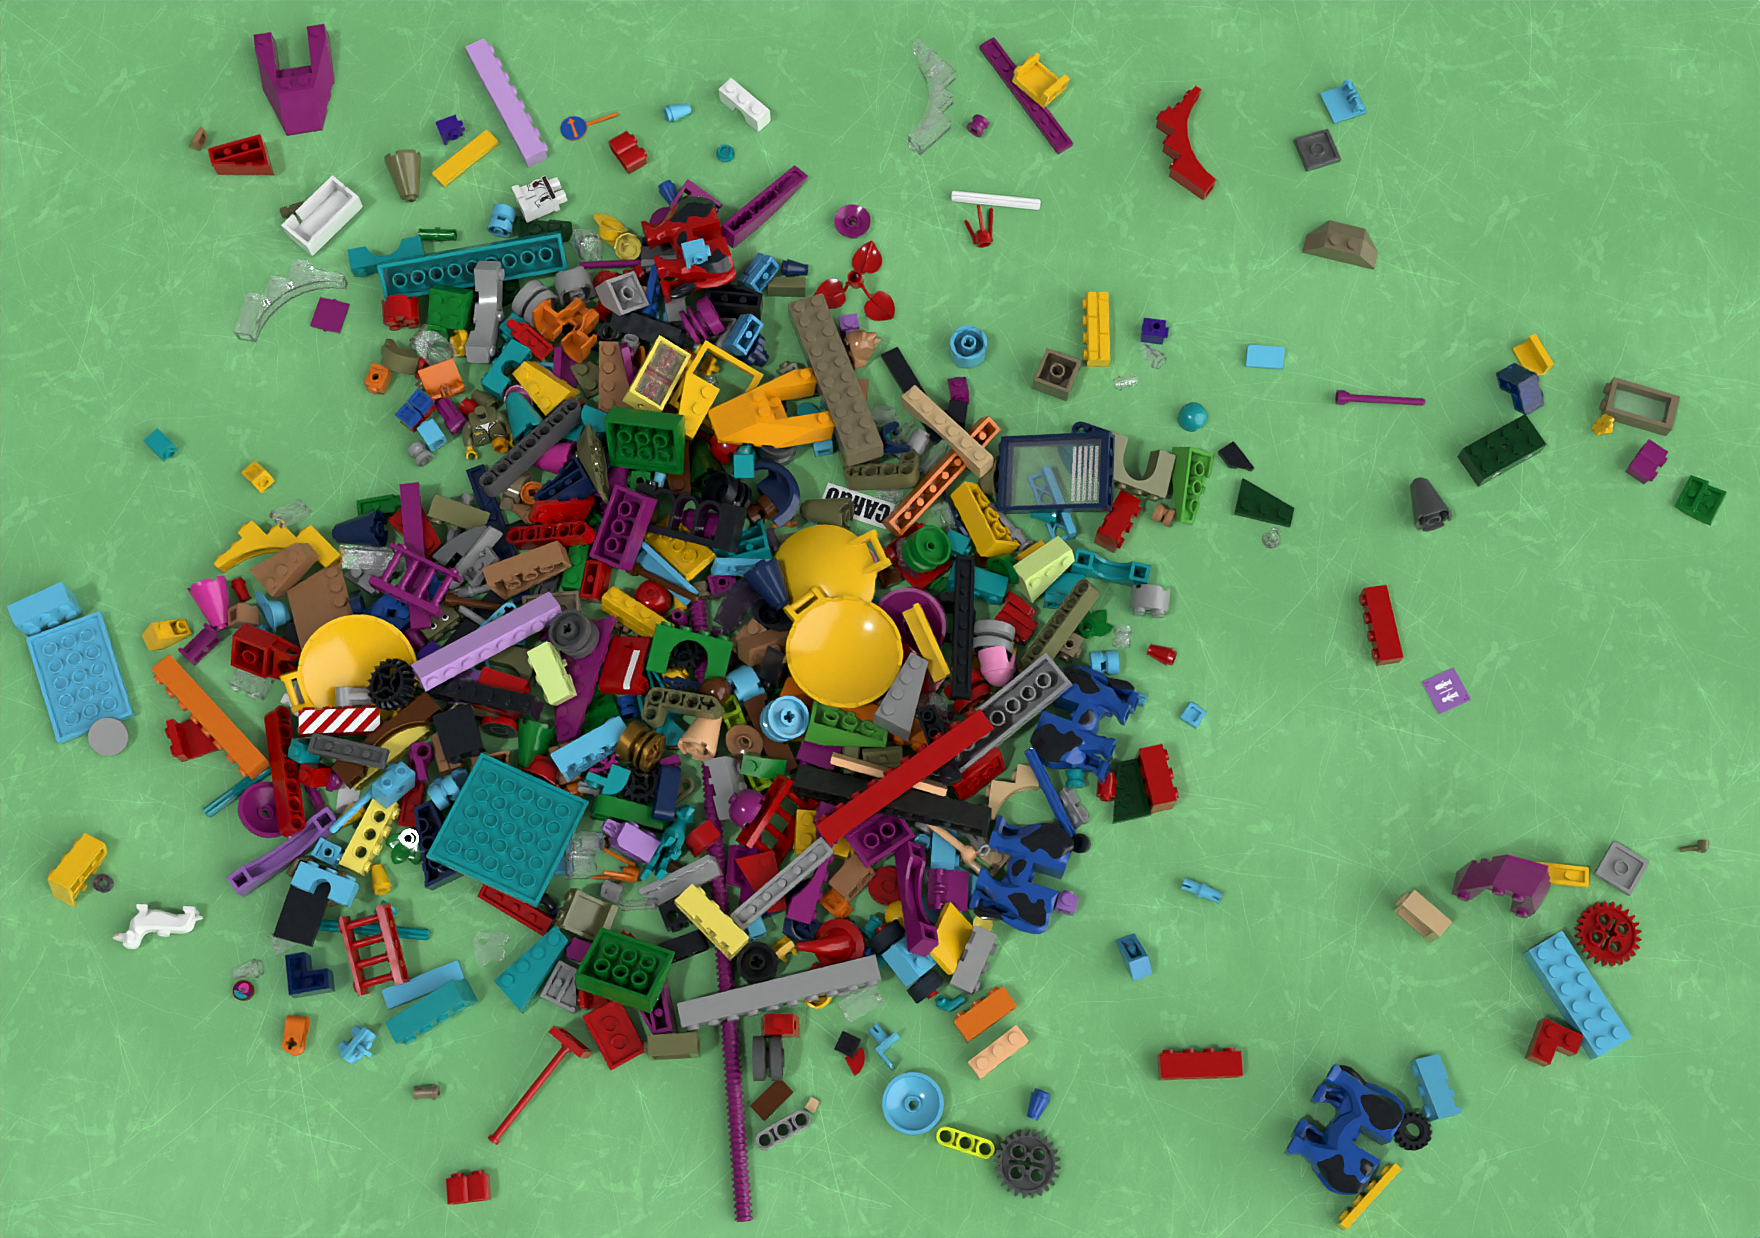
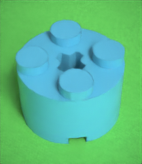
M972 325L957 328L950 339L949 352L953 362L959 368H974L984 362L987 351V337L985 333Z
M747 664L725 676V679L732 688V694H735L741 709H744L743 702L765 693L764 688H760V680L753 668Z

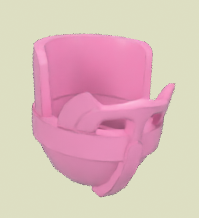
M995 646L978 651L982 676L993 686H1006L1012 681L1016 671V654L1014 653L1008 659L1004 646Z

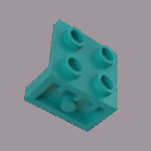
M1063 572L1045 590L1043 608L1058 609L1076 583L1081 579H1085V575Z

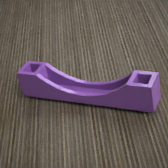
M326 806L306 822L305 828L302 831L293 835L266 855L243 865L226 878L236 893L245 897L289 866L297 857L303 856L314 848L320 837L327 839L334 834L329 831V828L338 818Z

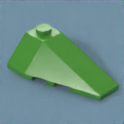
M1172 447V454L1176 455L1171 475L1178 522L1193 525L1200 505L1198 501L1200 494H1204L1206 489L1204 483L1206 478H1210L1214 454L1193 447Z
M814 700L804 741L824 746L885 747L888 731L868 720L862 721L856 718L855 713L851 711L847 713L839 708L830 707Z

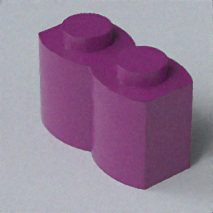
M1648 439L1625 472L1643 484L1648 480L1652 482L1658 474L1656 472L1657 467L1661 468L1668 458L1665 456L1668 451Z

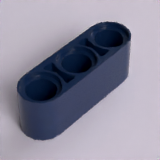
M661 764L651 813L652 819L670 823L673 821L681 768Z

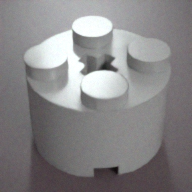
M583 266L560 271L556 274L554 285L562 306L569 305L576 297L584 301L586 305L590 303L589 299L595 298L596 292L591 276Z
M1141 584V588H1136V585H1133L1130 600V610L1133 611V615L1144 616V613L1152 614L1153 618H1163L1169 609L1170 589L1167 588L1166 591H1163L1162 586Z

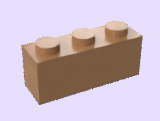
M769 629L738 640V658L751 667L763 662L768 646L786 654V642L790 629L781 632Z

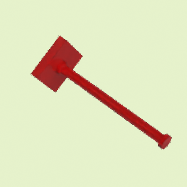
M553 1026L549 1030V1033L562 1043V1047L493 1135L490 1134L488 1136V1139L494 1144H499L501 1136L568 1052L572 1051L579 1058L587 1059L592 1054L589 1048L563 1027Z

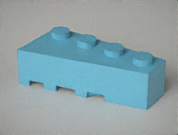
M620 716L612 717L602 726L591 730L589 733L551 753V758L567 783L614 753L620 736L627 726Z

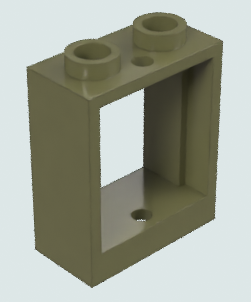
M697 1032L647 1035V1041H644V1053L651 1060L700 1058V1037Z

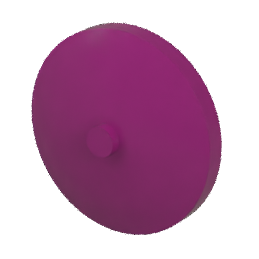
M905 587L888 593L878 602L877 606L883 609L897 626L901 641H904L921 654L902 613L913 608L914 604L919 603L940 648L943 646L948 629L947 617L942 605L932 594L919 588Z

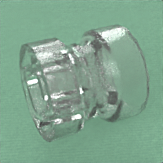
M1123 624L1114 625L1113 634L1115 636L1112 639V646L1116 648H1130L1131 639L1129 636L1132 634V627Z

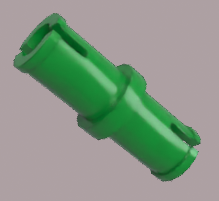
M435 227V229L419 228L418 236L422 240H435V242H440L441 240L456 241L457 231L456 229H440V227Z

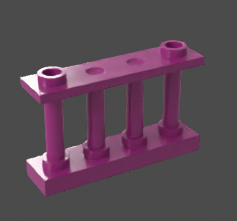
M391 542L389 546L395 554L382 576L378 578L371 576L368 583L373 589L440 620L443 612L439 608V603L452 581L461 584L462 579L459 576V572L451 567L446 569L409 551L408 547L401 543L396 545ZM401 557L412 560L399 584L395 586L389 584L388 579ZM420 564L428 568V571L416 592L410 594L406 592L405 587ZM437 572L445 576L433 600L429 602L422 600V595L434 574Z

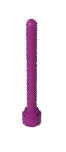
M1337 390L1335 396L1336 405H1345L1348 402L1423 406L1426 403L1423 398L1349 394L1345 390Z

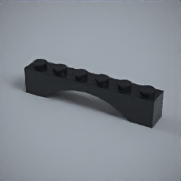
M450 678L425 691L437 700L480 705L535 722L539 721L544 707V703L533 695L456 678Z

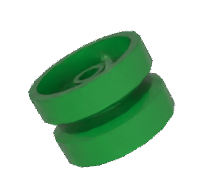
M934 525L921 527L907 536L902 543L904 561L911 569L919 573L930 572L946 562L951 554V544L948 536L942 529Z

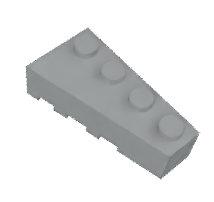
M910 653L876 711L873 722L907 742L928 664L927 660L913 653Z

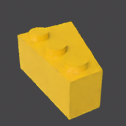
M84 833L81 838L74 842L70 852L62 857L61 863L56 869H52L48 875L47 880L55 898L72 907L76 905L77 902L74 899L80 890L84 891L86 889L85 881L90 873L95 874L108 853L104 842L87 833Z

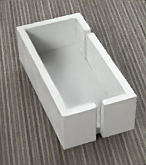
M332 175L295 211L302 223L299 224L295 215L292 214L281 226L290 239L313 257L363 205L354 192L348 187L345 188L344 184Z

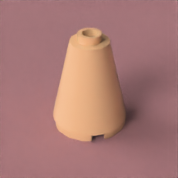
M697 717L679 739L678 748L685 755L687 752L692 754V759L704 762L703 760L713 759L716 755L722 717L717 720Z

